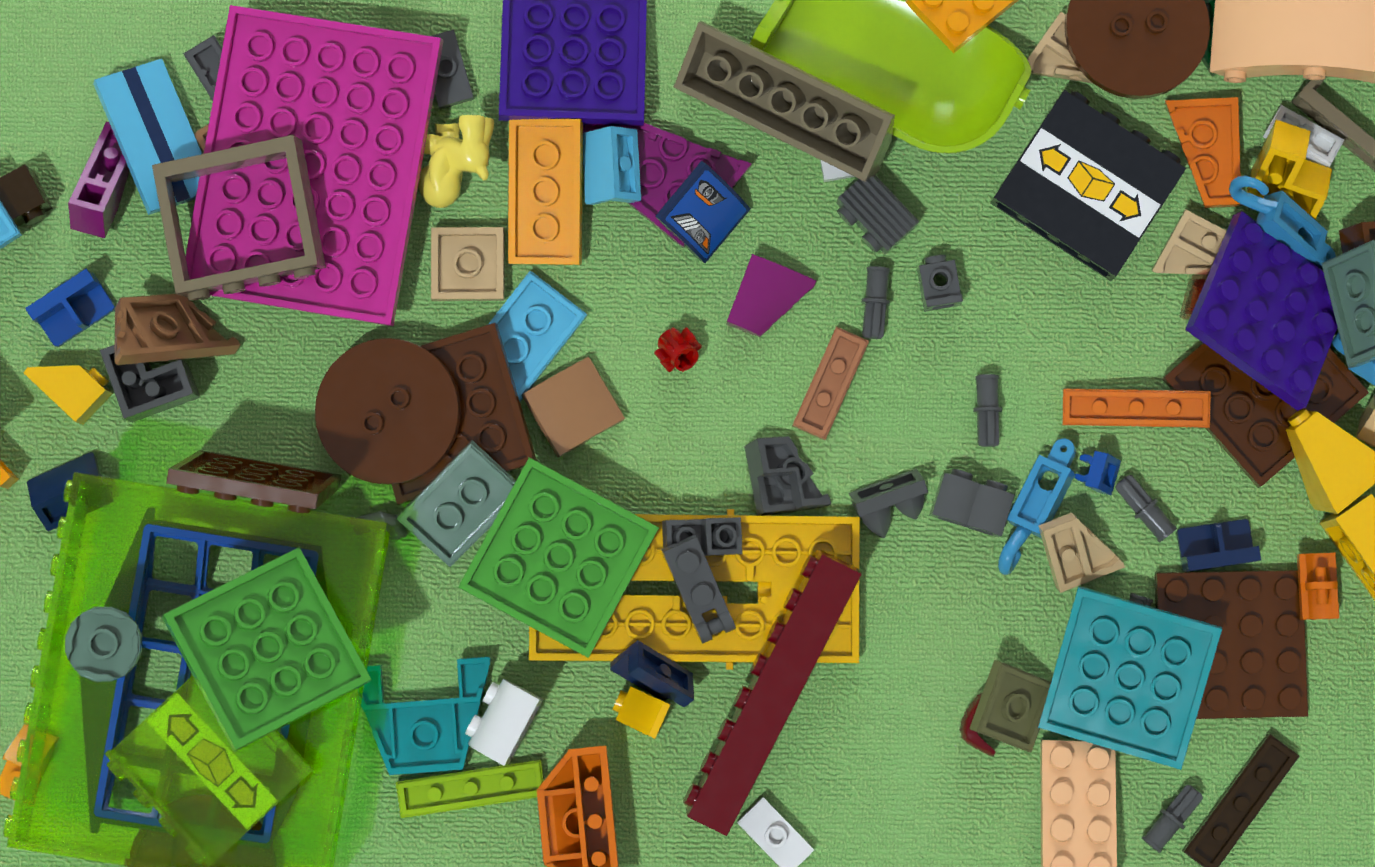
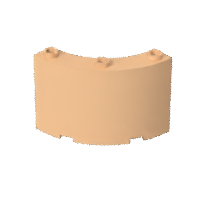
M1215 0L1210 72L1224 76V81L1229 83L1246 82V78L1260 76L1303 75V78L1308 80H1323L1328 76L1375 84V0Z

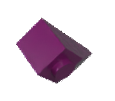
M107 121L68 202L70 229L102 238L106 237L118 211L130 172L111 125Z

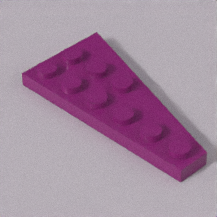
M644 123V126L583 124V133L609 126L637 129L641 201L628 204L682 248L685 245L673 236L655 216L701 161L706 163L732 189L752 166V163L741 159L737 160L722 154L720 151L687 141L686 138Z

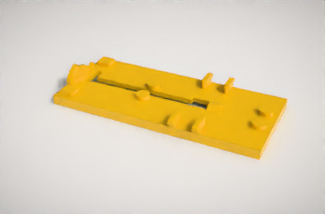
M727 509V515L635 514L659 527L630 581H674L661 551L663 549L662 521L741 517L742 554L705 557L716 582H758V604L727 603V596H722L736 629L725 633L723 630L712 635V640L702 644L681 596L622 595L589 658L529 626V660L613 661L638 640L674 662H726V670H733V662H754L759 653L764 655L771 643L767 641L769 631L776 620L782 621L788 610L783 607L785 600L792 588L798 590L804 576L800 575V572L809 555L815 557L818 549L859 569L860 517L734 515V509ZM859 581L816 663H859ZM714 608L702 613L705 622L718 617Z

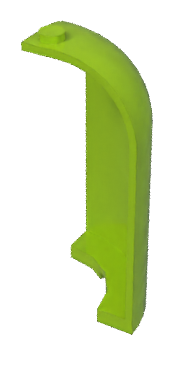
M774 0L767 14L759 23L750 42V45L895 115L892 135L920 149L936 153H957L983 144L999 131L1013 107L1019 110L1022 108L1031 91L1025 87L1031 75V66L1027 58L1010 40L998 31L987 26L953 53L905 2L899 0Z

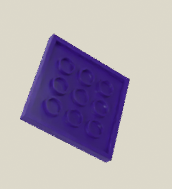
M503 0L499 121L581 119L583 124L644 126L647 0Z
M1241 211L1233 215L1185 330L1298 411L1307 407L1338 328L1324 272L1308 259L1264 232L1256 224L1255 220Z

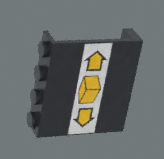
M1064 90L990 204L1101 276L1112 281L1127 261L1186 168L1180 164V158L1168 150L1160 152L1151 146V140L1141 132L1136 130L1129 132L1120 126V120L1113 114L1104 110L1100 113L1090 107V101L1076 91L1069 93Z

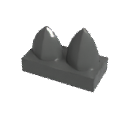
M917 469L852 491L849 493L854 509L868 529L877 536L885 538L891 523L890 506L895 505L902 514L909 518L917 519L924 505V494L928 493L924 478Z

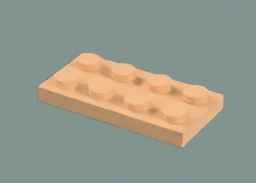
M1042 740L1040 743L1041 867H1117L1115 750L1085 741Z

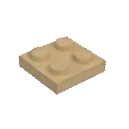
M504 227L431 228L432 301H504Z

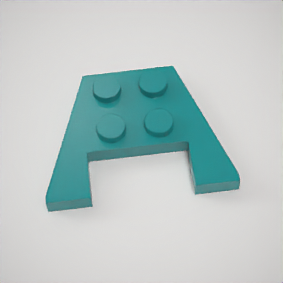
M491 657L457 659L459 698L384 703L382 665L364 666L371 680L355 690L389 775L464 769L470 747L468 743L471 739L465 732L474 715H478L491 665Z

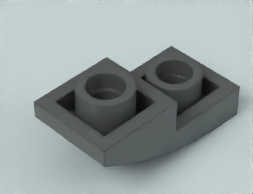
M741 517L662 521L663 548L695 534L705 556L742 554Z

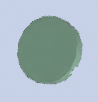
M94 607L83 612L70 624L65 636V653L71 665L82 677L95 682L114 681L126 676L136 666L142 653V635L137 623L126 612L114 607Z

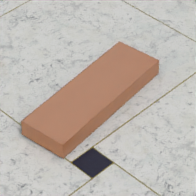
M835 328L792 427L824 441L826 440L869 343L868 340L841 328Z

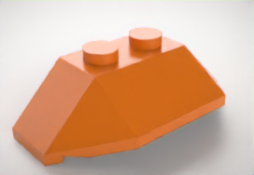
M605 745L569 749L537 789L544 865L547 867H619L607 747Z

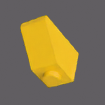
M80 365L27 367L23 372L68 416L82 425L113 394L106 387L109 380L95 367H92L90 371Z
M630 686L628 693L623 690L620 691L612 710L618 712L617 721L656 739L671 704Z

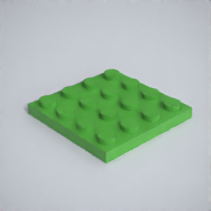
M529 457L458 588L589 658L659 527Z
M300 547L162 616L234 752L369 683L371 680Z

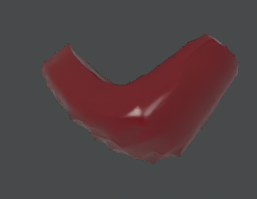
M980 693L964 712L959 730L962 735L961 738L965 743L993 757L996 754L995 750L977 732L969 729L982 695Z

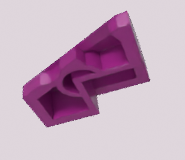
M752 254L726 325L761 337L782 315H785L795 303L814 288L816 280Z

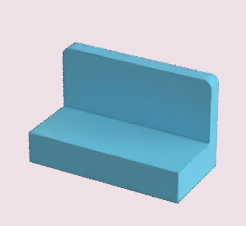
M609 126L583 133V173L586 204L595 205L608 201L625 203L641 201L637 129Z

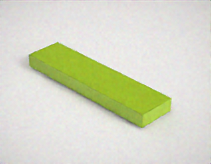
M541 759L508 764L506 766L501 765L397 781L396 789L400 817L407 818L537 798V789L544 781Z

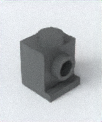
M946 255L924 258L925 265H919L917 268L924 312L960 306L963 299L960 292L955 260L947 261ZM937 274L944 275L947 280L946 285L937 286L933 280L934 276Z

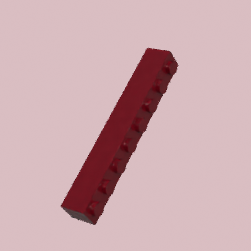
M818 549L815 557L809 555L800 572V575L804 576L798 590L792 588L785 600L783 607L788 610L781 622L776 620L767 636V641L771 642L764 655L759 653L754 660L750 673L754 676L748 688L745 686L740 688L733 703V706L737 707L732 719L726 718L723 721L717 734V739L720 742L714 753L709 751L706 754L700 767V771L704 773L698 785L691 784L683 801L687 805L686 813L688 818L725 836L728 835L862 575L858 568Z

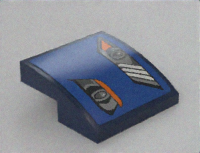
M701 161L655 217L697 259L706 263L751 208L714 170Z

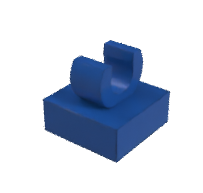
M1094 451L1093 457L1087 454L1081 455L1079 460L1091 465L1089 473L1086 475L1075 474L1074 478L1098 493L1112 495L1121 461L1108 453Z

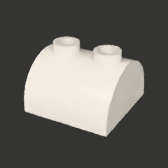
M505 679L501 681L500 685L492 682L483 698V702L489 704L482 718L476 714L474 715L465 732L466 735L471 737L468 745L503 766L510 764L544 699Z

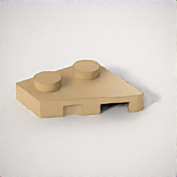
M1060 12L1027 59L1031 66V74L1092 83L1078 69L1070 55L1064 29L1066 14Z
M1185 209L1151 271L1169 274L1208 275L1226 230Z
M1073 513L1038 525L1055 587L1060 593L1125 568L1122 560Z

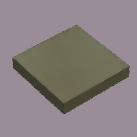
M994 660L969 729L1031 753L1040 730L1038 726L1051 682Z

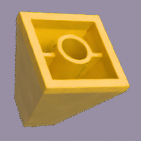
M1303 408L1288 419L1290 426L1286 428V432L1310 504L1315 510L1339 514L1375 484V451L1317 411H1308L1306 408Z

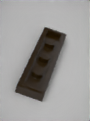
M1267 734L1183 848L1182 852L1202 867H1219L1300 756L1274 736Z

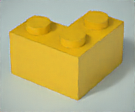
M1276 119L1251 169L1250 177L1261 180L1268 186L1269 193L1267 195L1279 191L1285 192L1311 217L1316 219L1328 195L1332 168L1305 160L1311 131ZM1247 187L1248 193L1264 198L1265 195H1262L1257 189Z

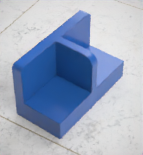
M86 268L25 309L32 320L41 325L55 347H60L115 311L116 306L95 274Z

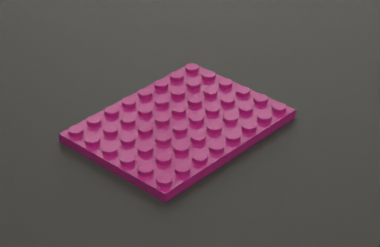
M230 5L204 154L289 135H295L301 139L326 268L315 270L316 275L308 276L305 279H295L294 275L280 277L281 283L276 285L259 287V283L256 282L245 285L246 290L239 293L224 294L223 290L210 292V296L394 327L444 41L442 38ZM287 158L199 177L185 256L190 280L305 256Z

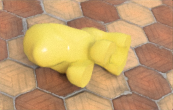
M480 115L459 116L458 123L435 124L436 135L427 134L424 154L431 155L429 165L421 169L418 188L423 199L429 205L436 208H445L453 204L460 195L463 171L477 173L483 181L488 179L489 142L494 129V119ZM460 131L462 132L463 140L459 139Z

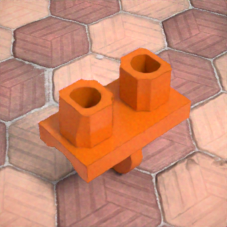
M1336 552L1297 554L1300 620L1339 619Z

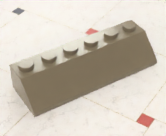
M702 21L698 22L674 88L864 182L878 173L892 141L895 115Z

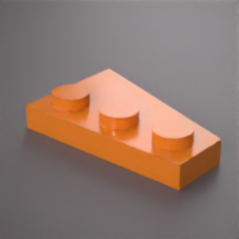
M1238 97L1165 100L1204 208L1241 207V204L1235 201L1229 192L1231 181L1241 176Z

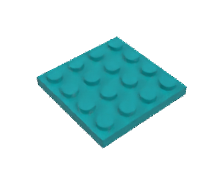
M1078 586L1038 728L1181 770L1222 627Z

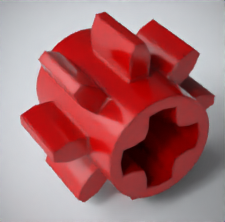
M673 327L659 337V349L654 351V354L668 372H671L674 368L684 372L696 364L699 357L698 350L702 348V345L687 327L682 332Z

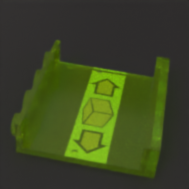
M193 675L114 749L104 753L110 760L107 763V767L121 781L127 778L136 788L132 793L137 800L147 809L153 806L162 816L158 821L163 828L173 837L179 834L188 844L185 847V851L199 865L205 862L208 866L214 864L314 770L278 730L234 752Z

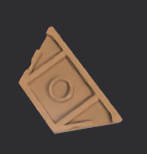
M164 294L123 297L119 299L115 307L116 365L232 355L237 352L241 344L235 337L226 340L213 329L216 321L197 309L195 304L189 301L187 297L181 295Z

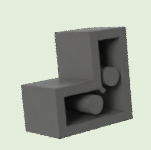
M115 345L100 350L123 418L132 423L200 398L189 364L181 359L152 370L150 362L116 365Z

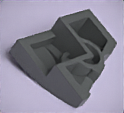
M789 436L757 438L744 446L757 516L798 512L826 507L831 504L828 494L822 496L810 478L814 473L808 464L799 458L798 449Z

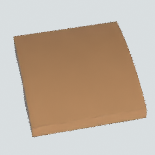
M589 356L521 395L557 458L585 444L591 438L621 423L625 419Z

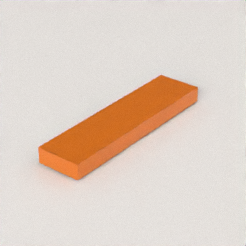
M1063 388V425L1210 428L1211 391Z

